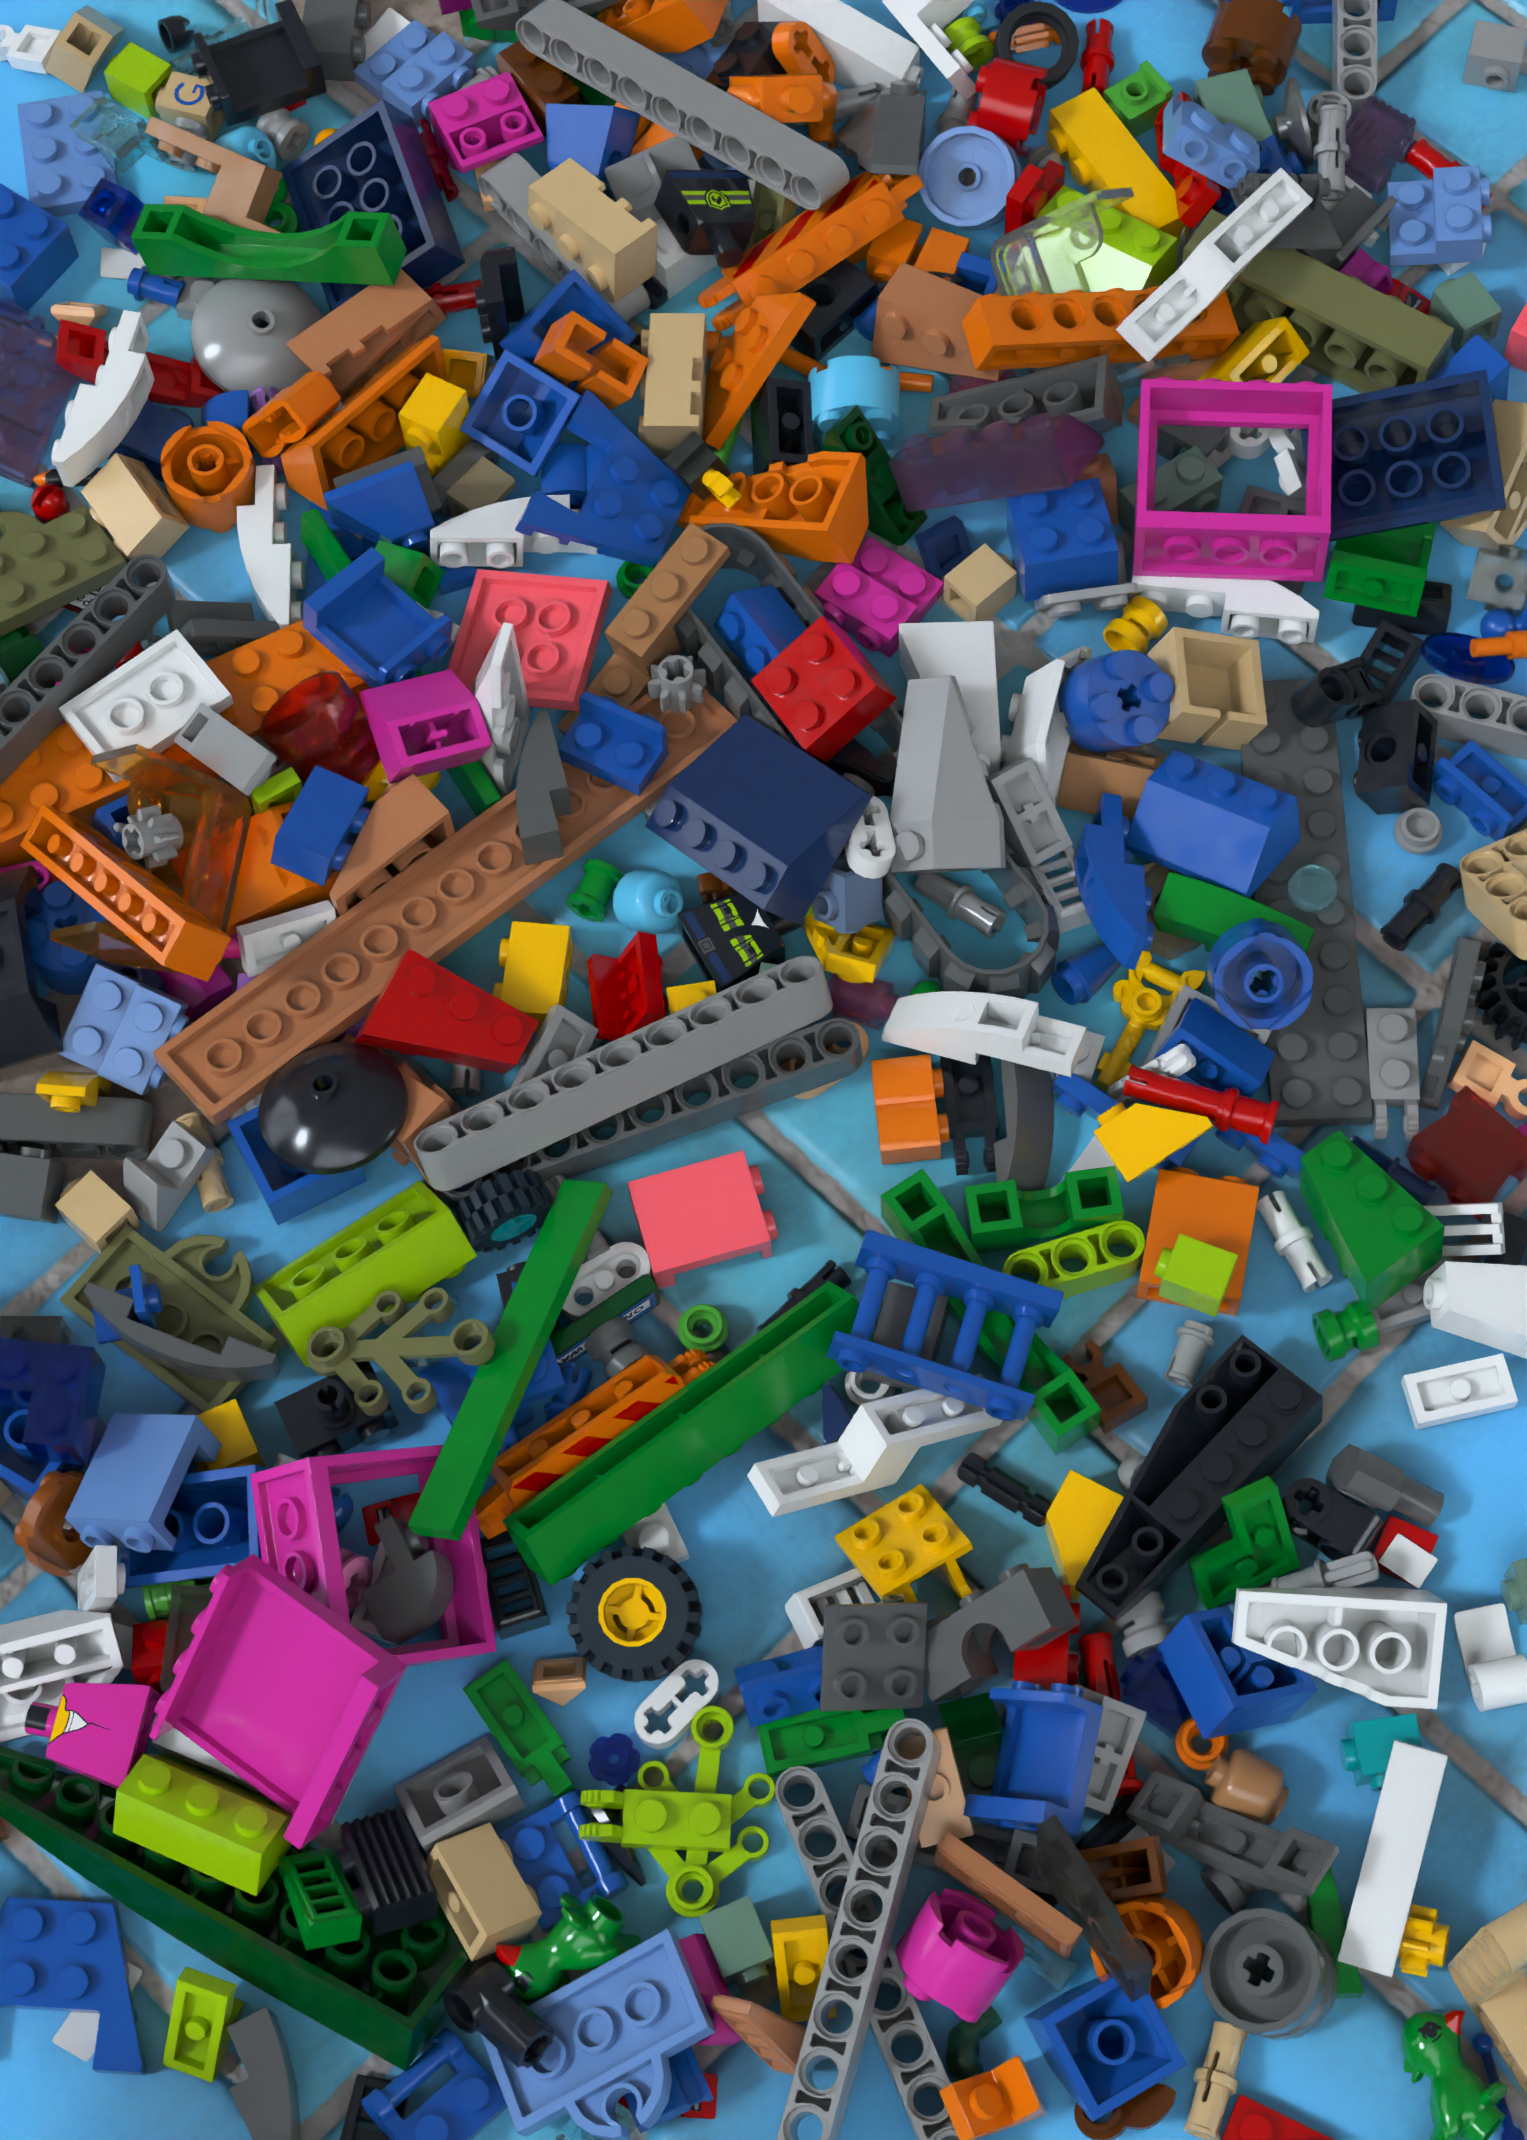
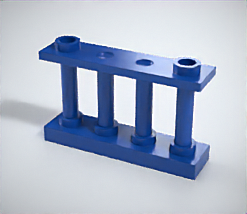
M867 1229L854 1266L865 1269L868 1278L850 1335L835 1331L826 1357L837 1360L836 1363L841 1368L851 1372L863 1373L866 1370L985 1408L988 1415L999 1420L1013 1421L1019 1419L1023 1421L1032 1407L1035 1398L1034 1394L1019 1390L1036 1328L1041 1326L1050 1328L1059 1312L1064 1292ZM893 1279L913 1284L915 1289L918 1290L900 1351L870 1342L887 1283ZM943 1294L963 1300L964 1305L967 1306L949 1367L919 1357L937 1296H942ZM992 1310L1012 1316V1319L1016 1322L999 1383L969 1374L986 1312H991Z

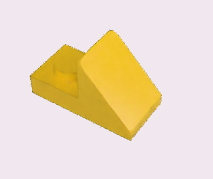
M825 1914L771 1920L781 2016L793 2022L809 2021L829 1948ZM835 2006L830 2010L828 2019L837 2018Z

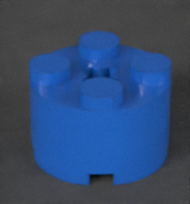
M1118 650L1088 659L1070 669L1063 679L1059 690V711H1064L1068 727H1065L1070 738L1080 747L1093 753L1115 752L1147 744L1155 740L1167 723L1174 684L1171 677L1167 673L1162 672L1160 667L1145 654L1134 650Z
M61 880L54 881L48 884L44 891L39 894L42 913L26 917L33 966L41 981L49 988L67 995L83 994L82 991L91 976L90 971L94 969L95 964L102 963L123 947L118 937L120 930Z
M1252 918L1249 921L1231 927L1215 942L1206 962L1207 976L1219 1008L1231 1022L1245 1029H1268L1270 1031L1288 1026L1306 1010L1312 996L1313 969L1299 940L1288 929L1264 918ZM1258 970L1262 972L1267 971L1269 975L1263 981L1258 977H1252Z

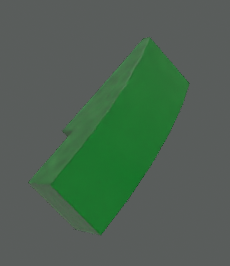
M1172 872L1168 873L1153 913L1157 931L1204 943L1206 952H1211L1215 942L1228 929L1258 917L1280 924L1292 932L1299 940L1306 955L1315 934L1313 928L1262 903L1209 883Z

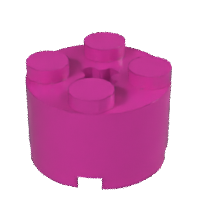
M945 1888L940 1896H937L936 1891L931 1893L897 1943L896 1956L900 1966L906 1973L903 1985L910 1994L922 2001L934 1999L952 2009L963 2020L975 2023L989 2009L1024 1958L1023 1943L1011 1926L1004 1933L992 1921L997 1912L989 1905L963 1891Z

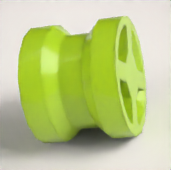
M971 16L962 17L950 24L943 32L952 42L946 50L951 54L958 49L974 68L970 73L979 70L982 65L985 66L992 58L994 45L988 36L981 35L982 27L976 18Z

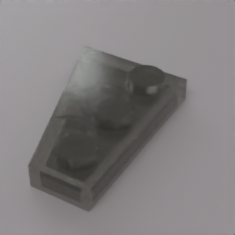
M1057 1815L1051 1816L1037 1825V1873L1071 1920L1083 1928L1082 1935L1133 2003L1151 1990L1152 1967H1154L1152 1957L1138 1938H1132L1122 1922L1115 1905L1104 1893Z

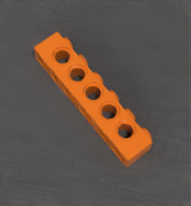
M1153 286L1145 290L1112 288L1100 292H1084L1076 289L1056 294H1043L1039 291H1033L1024 295L1011 296L990 293L978 297L961 322L975 370L1058 367L1105 354L1108 355L1111 364L1147 362L1116 329L1124 319L1160 286ZM1226 290L1150 362L1221 357L1239 335Z
M42 804L20 846L162 966L208 982L217 964L222 960L231 937L136 860L130 858L125 851L88 821Z

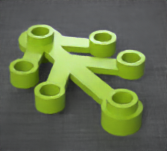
M707 1706L695 1714L691 1723L693 1739L696 1745L700 1747L694 1792L716 1794L721 1751L727 1748L733 1740L734 1724L726 1710L718 1706ZM712 1723L719 1724L723 1728L722 1736L717 1740L707 1739L703 1735L707 1725ZM648 1761L640 1767L637 1778L641 1790L679 1792L670 1781L669 1771L663 1763ZM651 1770H659L664 1775L663 1782L657 1787H650L644 1782L645 1775ZM754 1773L745 1780L743 1788L732 1796L731 1826L753 1808H765L773 1802L776 1794L775 1784L771 1777L765 1773ZM756 1782H764L770 1788L769 1794L763 1799H755L749 1793L750 1787ZM748 1826L739 1833L737 1844L732 1846L729 1852H724L709 1864H707L709 1851L687 1850L686 1861L684 1862L675 1850L642 1849H647L669 1877L666 1885V1897L671 1908L683 1917L694 1919L715 1908L720 1896L719 1884L746 1862H756L767 1855L769 1839L767 1833L762 1828ZM750 1835H757L763 1840L762 1848L754 1853H750L743 1848L745 1838ZM692 1882L699 1883L703 1887L702 1896L695 1901H690L683 1896L685 1886Z

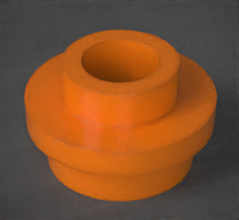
M1192 1717L1179 1727L1175 1736V1750L1179 1759L1186 1766L1194 1770L1206 1771L1209 1770L1218 1755L1226 1756L1229 1747L1228 1736L1224 1735L1208 1739L1211 1743V1749L1206 1753L1195 1751L1191 1745V1740L1202 1735Z

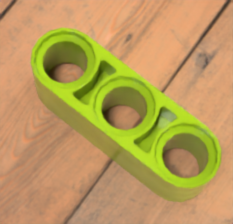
M1125 1220L1113 1221L1019 1250L1011 1254L1005 1261L1002 1273L1015 1276L1018 1273H1029L1037 1279L1038 1282L1036 1284L1064 1292L1062 1299L1134 1276L1140 1269L1145 1247L1144 1234L1132 1222ZM1116 1243H1122L1129 1246L1134 1253L1128 1257L1120 1258L1110 1253L1108 1247ZM1067 1258H1076L1082 1261L1086 1267L1080 1272L1072 1273L1063 1269L1060 1263Z

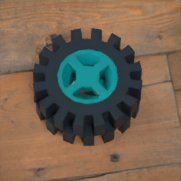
M521 1169L513 1170L510 1176H507L506 1173L498 1175L497 1180L494 1182L490 1180L482 1183L483 1188L480 1190L475 1188L468 1193L470 1197L462 1198L459 1202L460 1206L456 1207V1213L475 1251L491 1252L495 1247L499 1251L505 1249L508 1243L512 1242L513 1245L521 1242L520 1238L524 1236L531 1237L536 1234L535 1229L542 1228L553 1203L536 1171L533 1173L531 1169H526L522 1173Z

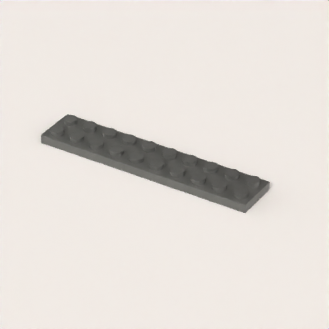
M1310 679L1263 681L1268 725L1248 744H1242L1240 750L1242 776L1297 797L1301 840L1252 894V900L1286 914L1313 928L1315 931L1307 953L1313 969V987L1310 1003L1302 1015L1294 1022L1281 1029L1272 1030L1265 1043V1046L1275 1053L1267 1072L1269 1103L1273 1099L1280 1101L1274 1128L1371 1124L1373 1119L1336 722L1318 728H1311L1301 723L1291 708V697ZM1258 970V977L1262 981L1269 976L1267 971L1262 972Z

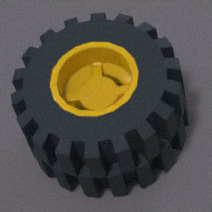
M624 1546L619 1551L612 1552L609 1550L601 1554V1559L594 1564L589 1562L582 1571L585 1573L579 1582L577 1580L574 1581L571 1588L573 1592L572 1600L567 1602L566 1612L570 1616V1625H567L569 1633L574 1638L577 1645L576 1649L580 1655L598 1671L626 1682L652 1681L659 1679L661 1675L667 1672H673L685 1657L688 1658L694 1650V1642L696 1638L700 1637L702 1629L700 1620L703 1611L698 1597L699 1592L687 1572L668 1555H663L655 1549L648 1547L641 1549L634 1548L633 1546Z

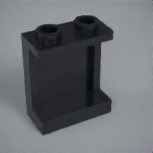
M285 0L275 4L278 22L207 46L201 32L193 34L197 51L190 53L195 72L199 79L207 77L210 85L204 86L210 106L213 112L222 111L228 127L327 92L321 62L292 0Z

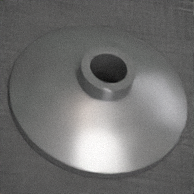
M1294 77L1288 78L1284 90L1283 113L1274 115L1278 139L1280 142L1289 140L1291 146L1300 155L1305 165L1311 167L1314 165L1313 146L1303 99L1296 79Z

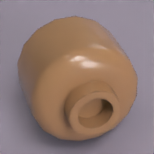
M1244 1748L1235 1750L1228 1758L1218 1755L1211 1764L1204 1779V1783L1211 1787L1209 1803L1268 1826L1279 1815L1289 1793V1788L1283 1785V1771L1273 1763Z

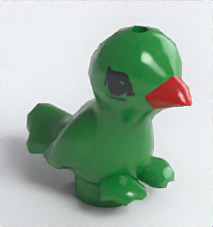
M564 1891L559 1899L563 1906L561 1912L564 1916L556 1923L548 1936L539 1941L521 1945L497 1943L496 1955L501 1962L500 1966L503 1967L512 1979L517 1991V1997L522 2001H536L560 1989L561 1984L570 1983V1978L563 1974L566 1969L587 1970L597 1968L641 1943L640 1937L619 1932L626 1924V1918L606 1898L592 1895L583 1905L575 1895Z
M1455 2009L1446 2013L1435 2010L1419 2011L1407 2019L1401 2032L1404 2071L1412 2073L1411 2081L1414 2084L1420 2081L1424 2074L1431 2079L1429 2103L1434 2127L1430 2140H1488L1505 2118V2114L1495 2105L1505 2096L1508 2086L1498 2081L1487 2087L1484 2081L1465 2064L1462 2058L1460 2031L1466 2011Z

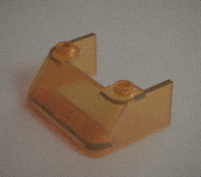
M139 744L93 755L90 765L131 782L127 796V808L130 815L137 814V810L140 808L159 805L161 815L171 813L179 820L183 829L184 840L181 848L176 850L178 858L168 860V865L147 870L226 933L251 821V806L245 794L231 785ZM104 919L101 923L94 921L51 931L49 940L113 965L184 974L162 966L107 919Z

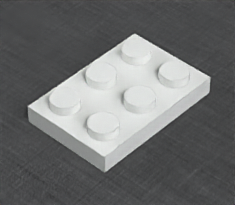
M176 629L58 709L62 718L116 784L175 744L174 738L201 702L218 714L234 704L230 692Z

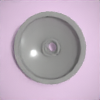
M226 278L210 288L195 309L191 323L192 350L203 373L217 387L225 392L248 390L250 398L255 389L264 387L265 401H268V387H274L281 391L293 385L304 374L310 372L285 343L323 317L312 298L291 281ZM263 319L269 325L266 328H258L253 324V321Z

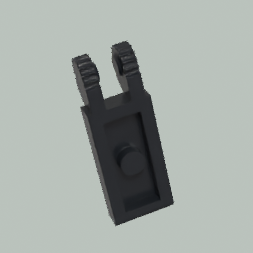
M980 1054L976 1065L939 1056L950 1140H953L956 1176L968 1175L970 1163L969 1154L966 1151L965 1138L983 1137L984 1166L987 1168V1173L996 1172L994 1143L997 1142L996 1135H998L999 1126L990 1056Z

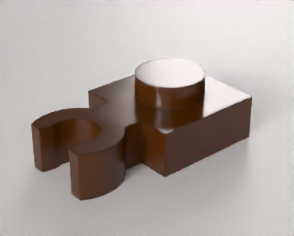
M1090 1340L1085 1343L1086 1355L1091 1362L1085 1365L1077 1364L1069 1354L1063 1356L1064 1363L1073 1370L1101 1408L1098 1426L1104 1434H1107L1147 1410L1148 1399L1119 1362L1107 1369L1103 1366L1102 1351L1096 1343Z

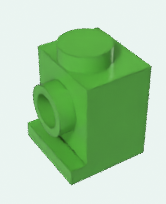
M1147 60L1140 64L1137 72L1103 91V99L1134 138L1155 127L1154 120L1158 111L1173 96L1172 87Z

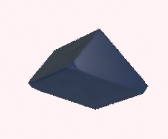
M829 1384L822 1388L823 1445L838 1442L853 1418L835 1388Z

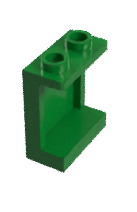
M1438 522L1337 540L1323 598L1416 617Z

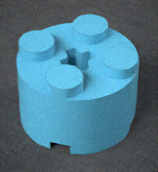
M849 355L827 360V369L818 373L817 366L810 371L808 382H811L813 434L819 440V448L821 450L824 448L826 432L853 405L859 406L884 448L888 449L892 446V438L901 429L900 375L895 366L891 364L889 371L880 367L879 358Z

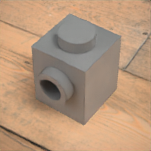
M1476 20L1462 83L1486 87L1491 90L1515 92L1519 74L1527 76V48L1525 47L1527 29Z

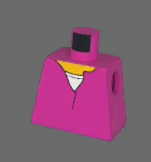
M66 1683L59 1706L39 1702L31 1703L26 1715L25 1732L50 1738L46 1750V1758L55 1764L118 1789L142 1755L147 1752L150 1741L149 1734L156 1716L154 1709L161 1695L151 1686Z

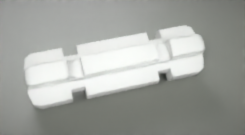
M1179 1044L1140 1068L1176 1078L1195 1067L1196 1058L1187 1045ZM1127 1075L1108 1088V1095L1117 1102H1122L1125 1107L1139 1100L1135 1097L1123 1095L1125 1082L1129 1080Z

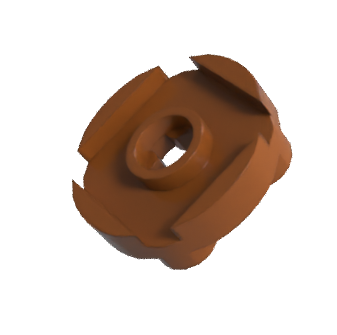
M55 1470L46 1474L40 1482L39 1489L28 1502L22 1520L14 1530L15 1543L23 1548L28 1561L37 1568L54 1576L66 1577L74 1575L68 1571L83 1565L93 1548L81 1541L80 1534L73 1526L70 1530L63 1529L66 1521L65 1516L84 1478V1472L70 1471L62 1473Z

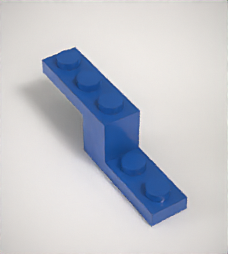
M1075 1073L1071 1077L1059 1074L1053 1083V1092L1059 1095L1056 1103L1081 1118L1083 1113H1086L1097 1120L1096 1118L1119 1103ZM1185 1074L1178 1078L1179 1080L1202 1086ZM1162 1105L1159 1106V1108H1164V1109L1179 1111V1110L1172 1109V1108H1169V1107H1166V1106H1162ZM1210 1120V1122L1212 1123V1125H1213V1127H1214L1215 1121ZM1229 1129L1227 1132L1217 1130L1214 1134L1221 1142L1234 1150L1240 1151L1244 1146L1258 1155L1260 1158L1257 1164L1277 1178L1282 1179L1287 1174L1294 1179L1300 1171V1157L1305 1153L1274 1132L1271 1134L1268 1145L1260 1143L1257 1136L1234 1129ZM1201 1136L1153 1168L1158 1171L1159 1169L1167 1170V1168L1173 1167L1180 1168Z

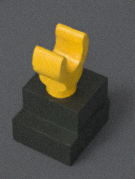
M694 431L664 459L675 476L702 501L712 493L730 510L743 497L733 488L734 484L727 478L731 475L730 471L707 443Z

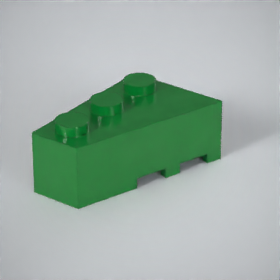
M1337 1130L1300 1157V1193L1324 1239L1329 1240L1339 1259V1267L1344 1277H1348L1359 1298L1358 1304L1365 1316L1442 1260L1444 1225L1340 1130Z

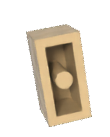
M115 453L81 491L91 506L89 511L92 517L100 525L108 529L115 539L112 542L124 558L130 561L144 554L155 555L161 559L190 527L144 462Z
M490 1822L436 1843L425 1861L437 1890V1900L471 1961L496 1952L497 1943L513 1945L525 1940L542 1914L535 1891L523 1881L513 1863V1856L509 1846L504 1840L499 1839Z

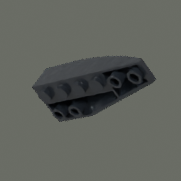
M1242 1334L1172 1409L1075 1584L1076 1590L1117 1622L1183 1565L1228 1522L1222 1497L1266 1476L1271 1477L1322 1422L1323 1396Z

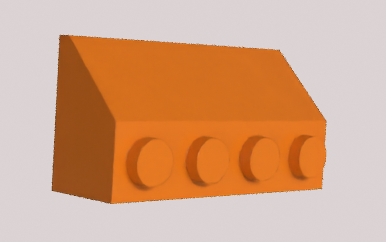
M432 334L407 347L392 361L386 363L365 384L354 390L336 410L298 442L292 443L280 455L288 487L328 512L323 493L336 489L333 478L391 457L402 448L405 443L398 413L426 372L448 382L440 339Z

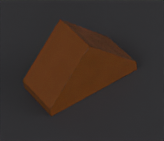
M1160 1835L1067 1853L1075 1908L1118 1904L1125 1899L1154 1895L1162 1896L1169 1892Z

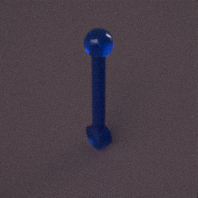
M1479 2032L1472 2039V2047L1481 2055L1489 2084L1500 2081L1491 2053L1494 2042L1489 2034ZM1504 2096L1496 2105L1505 2114L1502 2122L1504 2130L1501 2133L1500 2140H1524L1522 2131L1513 2124Z

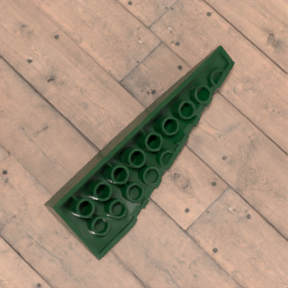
M0 1746V1817L88 1881L174 1938L260 1990L404 2071L408 2069L433 2036L447 2012L443 2001L445 1991L467 1977L477 1961H471L438 1900L437 1918L376 1937L373 1935L369 1919L363 1920L359 1940L306 1951L278 1866L257 1897L114 1834L116 1788L81 1774L72 1775L56 1770V1764L52 1761ZM311 1841L300 1850L292 1844L284 1857L318 1849L310 1847ZM317 1867L297 1872L298 1874L315 1870H321L323 1869V1867ZM352 1877L346 1878L350 1888H356ZM327 1879L305 1883L303 1885L304 1887H308L328 1882ZM332 1894L311 1897L310 1900L331 1897ZM334 1907V1908L319 1910V1911H316V1912H317V1914H320V1913L335 1911V1910H337V1908Z

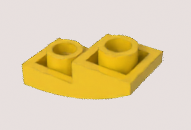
M55 1070L46 1073L37 1082L36 1094L47 1103H50V1109L78 1113L80 1112L81 1105L97 1107L98 1096L110 1097L112 1081L97 1075V1073Z

